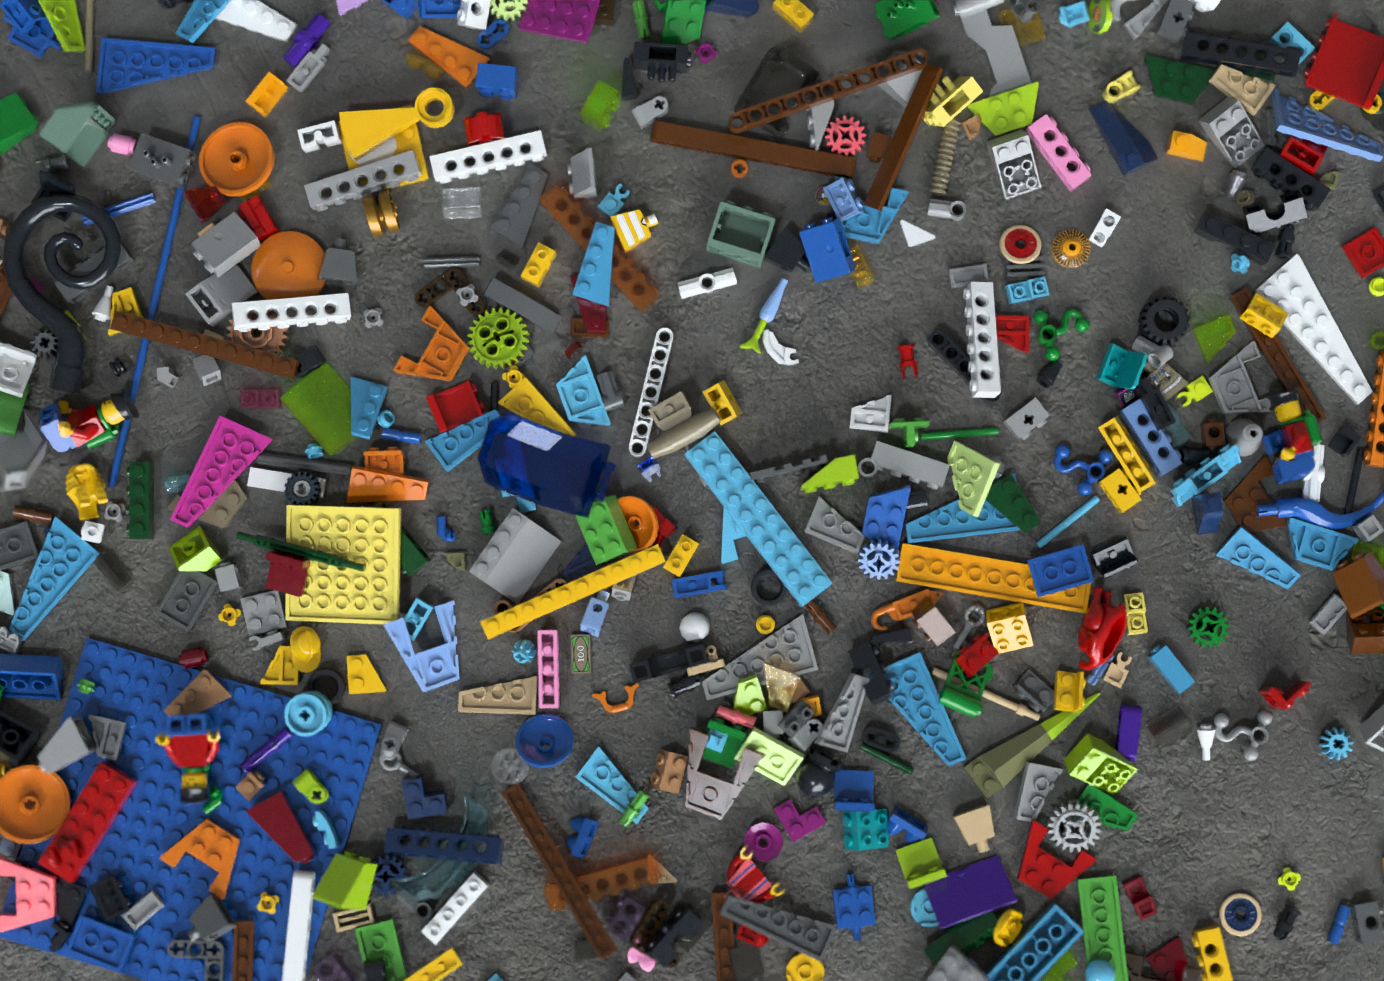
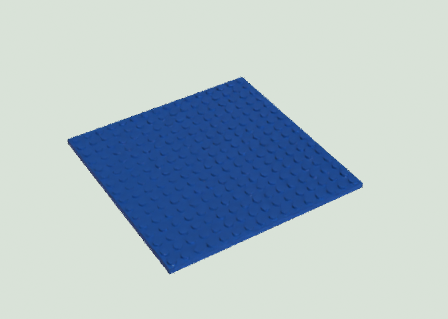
M86 638L59 729L68 718L82 716L93 738L89 714L127 722L117 761L98 757L97 752H94L55 773L63 780L68 789L70 810L102 761H108L137 779L138 783L82 874L75 881V883L87 887L88 890L74 924L70 925V929L74 931L81 914L104 922L89 886L111 875L119 878L122 885L120 890L123 896L126 895L130 902L129 909L150 891L154 890L166 905L135 931L122 917L123 914L104 922L136 935L121 973L145 981H205L206 958H174L168 954L167 946L174 939H190L187 932L194 927L190 921V916L209 895H215L209 891V888L219 872L188 852H185L176 868L162 861L160 857L202 822L210 819L241 839L231 872L227 895L225 899L221 900L234 921H255L253 981H282L294 871H314L315 891L335 854L344 853L382 724L333 710L329 724L315 735L305 737L291 731L293 737L281 745V749L275 750L251 770L261 773L265 778L263 781L266 785L248 801L235 788L248 774L240 764L266 744L270 737L277 735L284 727L289 729L284 714L285 707L293 698L212 674L233 696L199 713H209L211 733L215 734L217 729H219L220 734L219 751L213 761L210 762L211 767L209 775H207V788L212 786L220 787L222 790V803L207 815L202 807L210 800L195 804H186L179 801V790L182 789L181 777L186 773L183 767H178L177 764L173 763L166 753L164 746L156 741L159 732L163 736L167 732L166 716L168 715L164 712L165 708L202 671L194 668L185 669L184 666L92 638ZM80 679L91 681L95 684V692H90L89 695L78 691L79 687L76 684H79ZM308 768L329 791V798L324 803L313 804L294 786L292 781ZM285 791L317 851L312 855L314 859L304 864L302 861L295 863L248 815L247 810ZM316 792L317 796L315 798H322L320 796L322 792ZM323 810L330 819L339 842L337 848L329 849L328 845H325L324 833H326V830L318 831V828L313 823L315 811ZM55 835L39 843L23 844L19 859L55 874L38 863ZM13 881L11 882L2 913L17 914L16 883ZM263 892L279 897L274 914L258 910L257 905L261 900L260 895ZM313 899L305 980L328 904ZM56 914L54 917L0 932V937L54 953L48 948L52 944L50 942L51 938L56 932L59 933V931L54 929L51 924L54 921L63 919ZM234 929L215 939L222 941L225 945L224 981H232ZM72 935L69 937V939L62 947V949L55 953L61 956H65L68 958H72L78 961H82L88 964L108 969L106 967L95 964L78 956L67 953L66 949L68 947ZM176 943L172 949L178 953L179 950H186L188 943H186L185 947H178V943ZM194 943L191 946V951L194 954H199L201 946ZM215 944L211 948H206L204 954H207L206 951L213 950L214 954H217L220 948H217V944ZM211 964V973L218 974L220 972L218 964ZM209 977V980H212V979H214V981H216L217 979L220 980V977H218V978H210V977Z

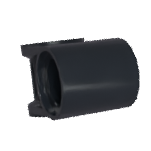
M316 345L311 346L295 358V360L299 361L298 365L302 366L300 368L301 372L296 371L295 377L303 378L327 362Z
M384 959L364 961L365 981H385Z

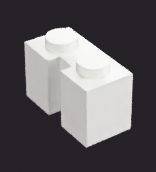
M334 120L297 130L301 147L305 153L319 150V145L324 143L327 147L342 144L339 128Z

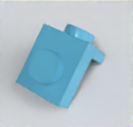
M1081 1L1068 7H1059L1061 12L1059 13V19L1067 27L1091 20L1086 1Z

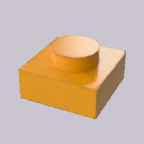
M818 695L800 698L815 712L812 717L822 715Z

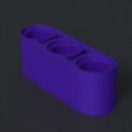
M1121 704L1115 750L1128 761L1135 762L1142 707Z

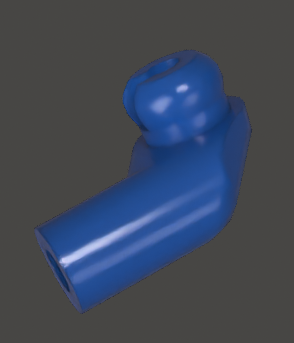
M436 517L437 535L446 542L454 541L456 534L446 527V517Z

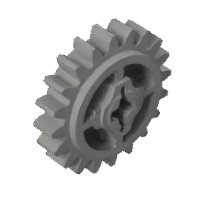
M1069 800L1068 806L1061 803V809L1054 807L1055 814L1050 813L1051 820H1047L1050 839L1055 840L1056 846L1062 844V850H1065L1068 846L1070 852L1076 847L1078 852H1080L1081 846L1088 850V843L1095 845L1094 839H1099V833L1102 832L1100 825L1102 824L1101 819H1098L1099 813L1094 812L1093 806L1087 809V802L1080 806L1079 800L1076 801L1075 805H1072V802ZM1087 820L1090 823L1088 831L1084 828L1085 821ZM1061 821H1063L1065 825L1063 832H1061L1059 829Z

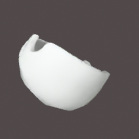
M692 612L681 620L679 630L681 636L687 641L698 642L708 635L710 623L704 614Z

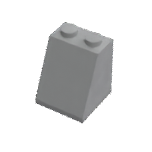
M894 51L888 59L907 52ZM903 62L896 63L898 69L906 68ZM884 68L878 70L881 76L888 74ZM923 69L878 84V86L906 108Z
M82 716L68 718L39 754V767L46 774L58 772L96 752V744Z

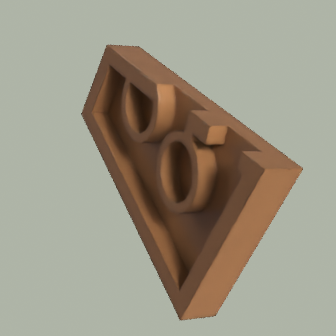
M204 669L165 708L164 712L168 716L199 714L233 695L207 669Z

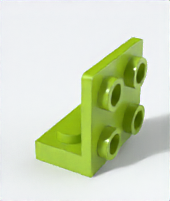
M932 838L896 850L909 889L947 876L941 865Z

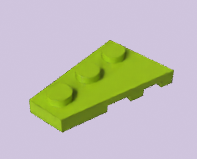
M38 0L64 51L83 52L85 45L75 0Z

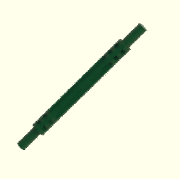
M239 531L236 534V539L251 542L253 545L343 569L350 568L364 572L366 564L350 561L347 557L259 534L251 535Z

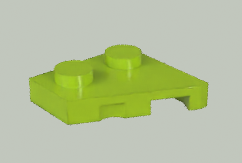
M754 674L739 679L736 686L737 692L733 700V710H741V713L747 715L767 710L757 675Z

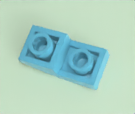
M1045 277L1005 286L1009 305L1050 295Z
M323 810L315 811L313 823L318 828V831L326 830V833H324L325 845H328L329 849L337 848L339 842L330 819Z

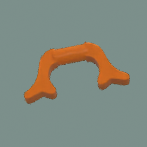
M636 683L631 687L625 686L629 698L624 703L608 705L605 691L601 694H592V697L598 699L609 713L628 710L633 705L634 692L639 687V684Z

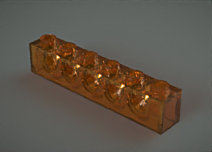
M656 854L576 876L575 879L579 885L586 884L589 886L590 892L585 894L587 899L597 901L603 898L602 895L608 893L614 896L622 893L621 890L629 888V891L640 888V884L646 882L648 885L658 883V879L662 878ZM643 868L646 871L645 877L638 878L635 875V870ZM623 873L627 876V881L619 883L616 876ZM606 879L609 886L602 889L598 886V881ZM556 884L545 885L543 890L549 910L554 909L555 912L565 910L567 903L561 897Z

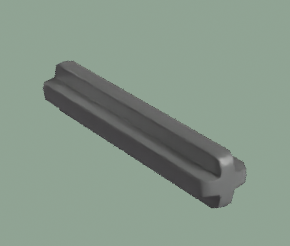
M479 256L424 258V267L426 269L480 266Z

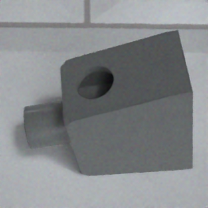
M336 238L334 248H327L325 250L317 280L351 285L357 282L355 253L351 250H345V239Z
M209 895L190 916V921L194 927L187 934L192 941H196L200 937L202 940L213 941L236 928L237 924L221 898Z

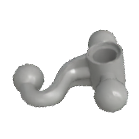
M1261 710L1257 715L1259 721L1257 727L1237 726L1226 735L1222 733V728L1229 724V718L1224 713H1218L1214 717L1215 736L1222 742H1230L1240 733L1248 735L1251 744L1244 749L1243 755L1248 761H1254L1259 755L1258 745L1265 743L1268 739V732L1265 727L1272 722V713L1268 710ZM1256 730H1260L1263 735L1259 741L1255 740L1253 736Z

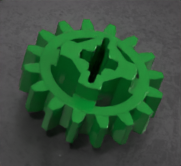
M1204 607V611L1201 608L1197 609L1198 614L1191 613L1193 620H1187L1191 627H1187L1186 630H1191L1192 633L1188 637L1195 638L1194 644L1200 642L1201 648H1204L1206 644L1207 648H1212V644L1218 647V641H1226L1223 636L1229 635L1225 629L1229 628L1230 625L1225 624L1228 618L1221 617L1223 615L1222 611L1216 613L1215 607L1211 611L1209 607ZM1207 614L1214 616L1216 620L1209 619ZM1199 620V626L1196 628V623ZM1207 624H1214L1209 628L1210 631H1202L1207 627ZM1206 635L1209 641L1202 639L1200 636Z

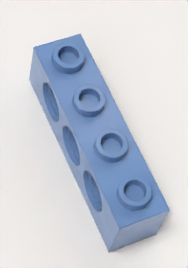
M1141 399L1119 411L1159 477L1182 464L1181 454L1177 449H1173L1170 444L1172 441L1167 433H1163L1162 430L1157 431ZM1139 415L1146 418L1145 425L1138 423ZM1150 431L1156 434L1154 442L1148 439ZM1159 448L1166 450L1165 458L1159 456Z

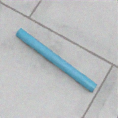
M1094 495L1038 540L1036 545L1041 549L1100 501L1099 498Z

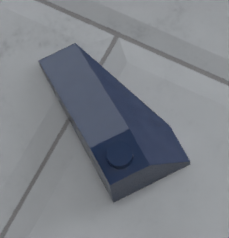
M1107 100L1089 109L1123 176L1158 159L1149 141Z

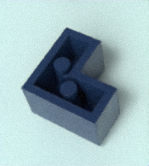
M423 774L403 778L402 786L408 819L447 813L449 806L446 789L426 792Z

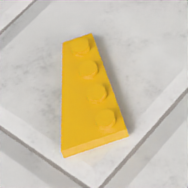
M527 377L498 402L561 447H564L577 435Z

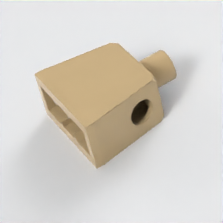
M988 804L952 815L968 845L976 843L979 853L990 850L987 839L995 835L991 810Z

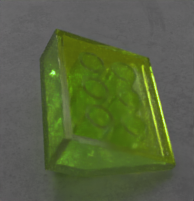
M327 363L294 385L280 398L329 456L334 458L358 437L351 434V390Z

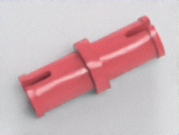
M721 705L718 707L716 717L732 721L734 725L737 723L753 729L756 722V717L741 713V710L736 709L735 711Z

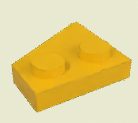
M132 287L113 293V307L110 312L111 324L115 310L143 318ZM108 329L109 336L121 333L116 330Z
M279 646L260 684L299 685V670L293 665L290 646Z
M367 654L347 656L349 694L387 692L386 686L381 681Z

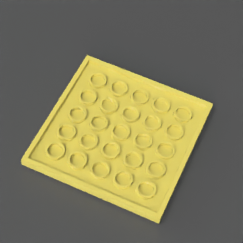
M287 505L286 542L347 557L350 561L366 564V568L362 572L311 560L303 596L298 597L286 594L285 620L384 624L399 619L401 508Z

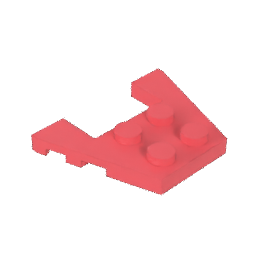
M0 857V876L16 877L17 914L0 913V932L54 917L56 915V877L34 868H26L21 866L20 863L5 860L4 857Z

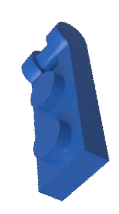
M725 571L672 579L675 599L728 589L727 583L725 584L724 582ZM716 578L717 585L712 586L710 579Z

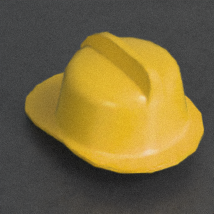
M302 626L296 628L290 636L293 665L301 672L308 673L314 671L321 660L320 638L309 627Z

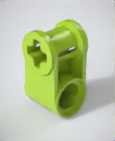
M308 768L292 781L294 786L313 804L324 803L329 798V791ZM320 791H321L322 793H321L320 796H321L322 798L316 799V798H315V797L317 796L316 792H320Z

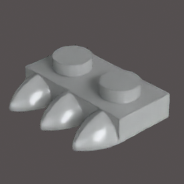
M0 626V648L10 654H17L23 639L19 638L17 633L12 634L9 632L6 626Z

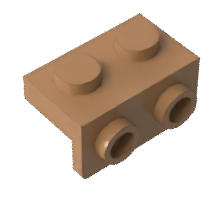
M660 749L659 754L656 756V765L651 775L650 786L679 794L689 756Z

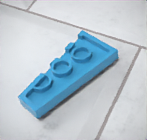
M1240 526L1215 553L1216 556L1227 559L1237 566L1244 567L1254 574H1259L1286 589H1289L1301 576L1299 571L1243 526Z

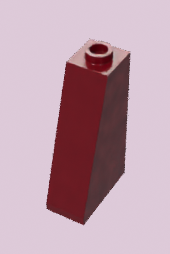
M285 791L247 810L248 815L295 863L302 861L304 864L314 859L312 855L317 851Z

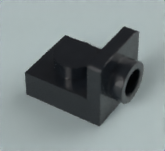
M57 920L51 924L54 929L59 931V933L56 932L51 938L50 942L52 944L48 948L54 953L62 949L74 932L70 929V925L63 920Z

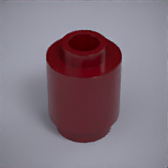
M198 646L182 650L181 655H179V663L185 669L201 666L205 662H209L206 647L201 648Z

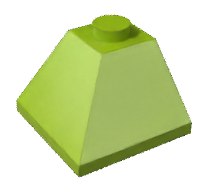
M200 525L168 547L179 571H207L222 561L218 550Z

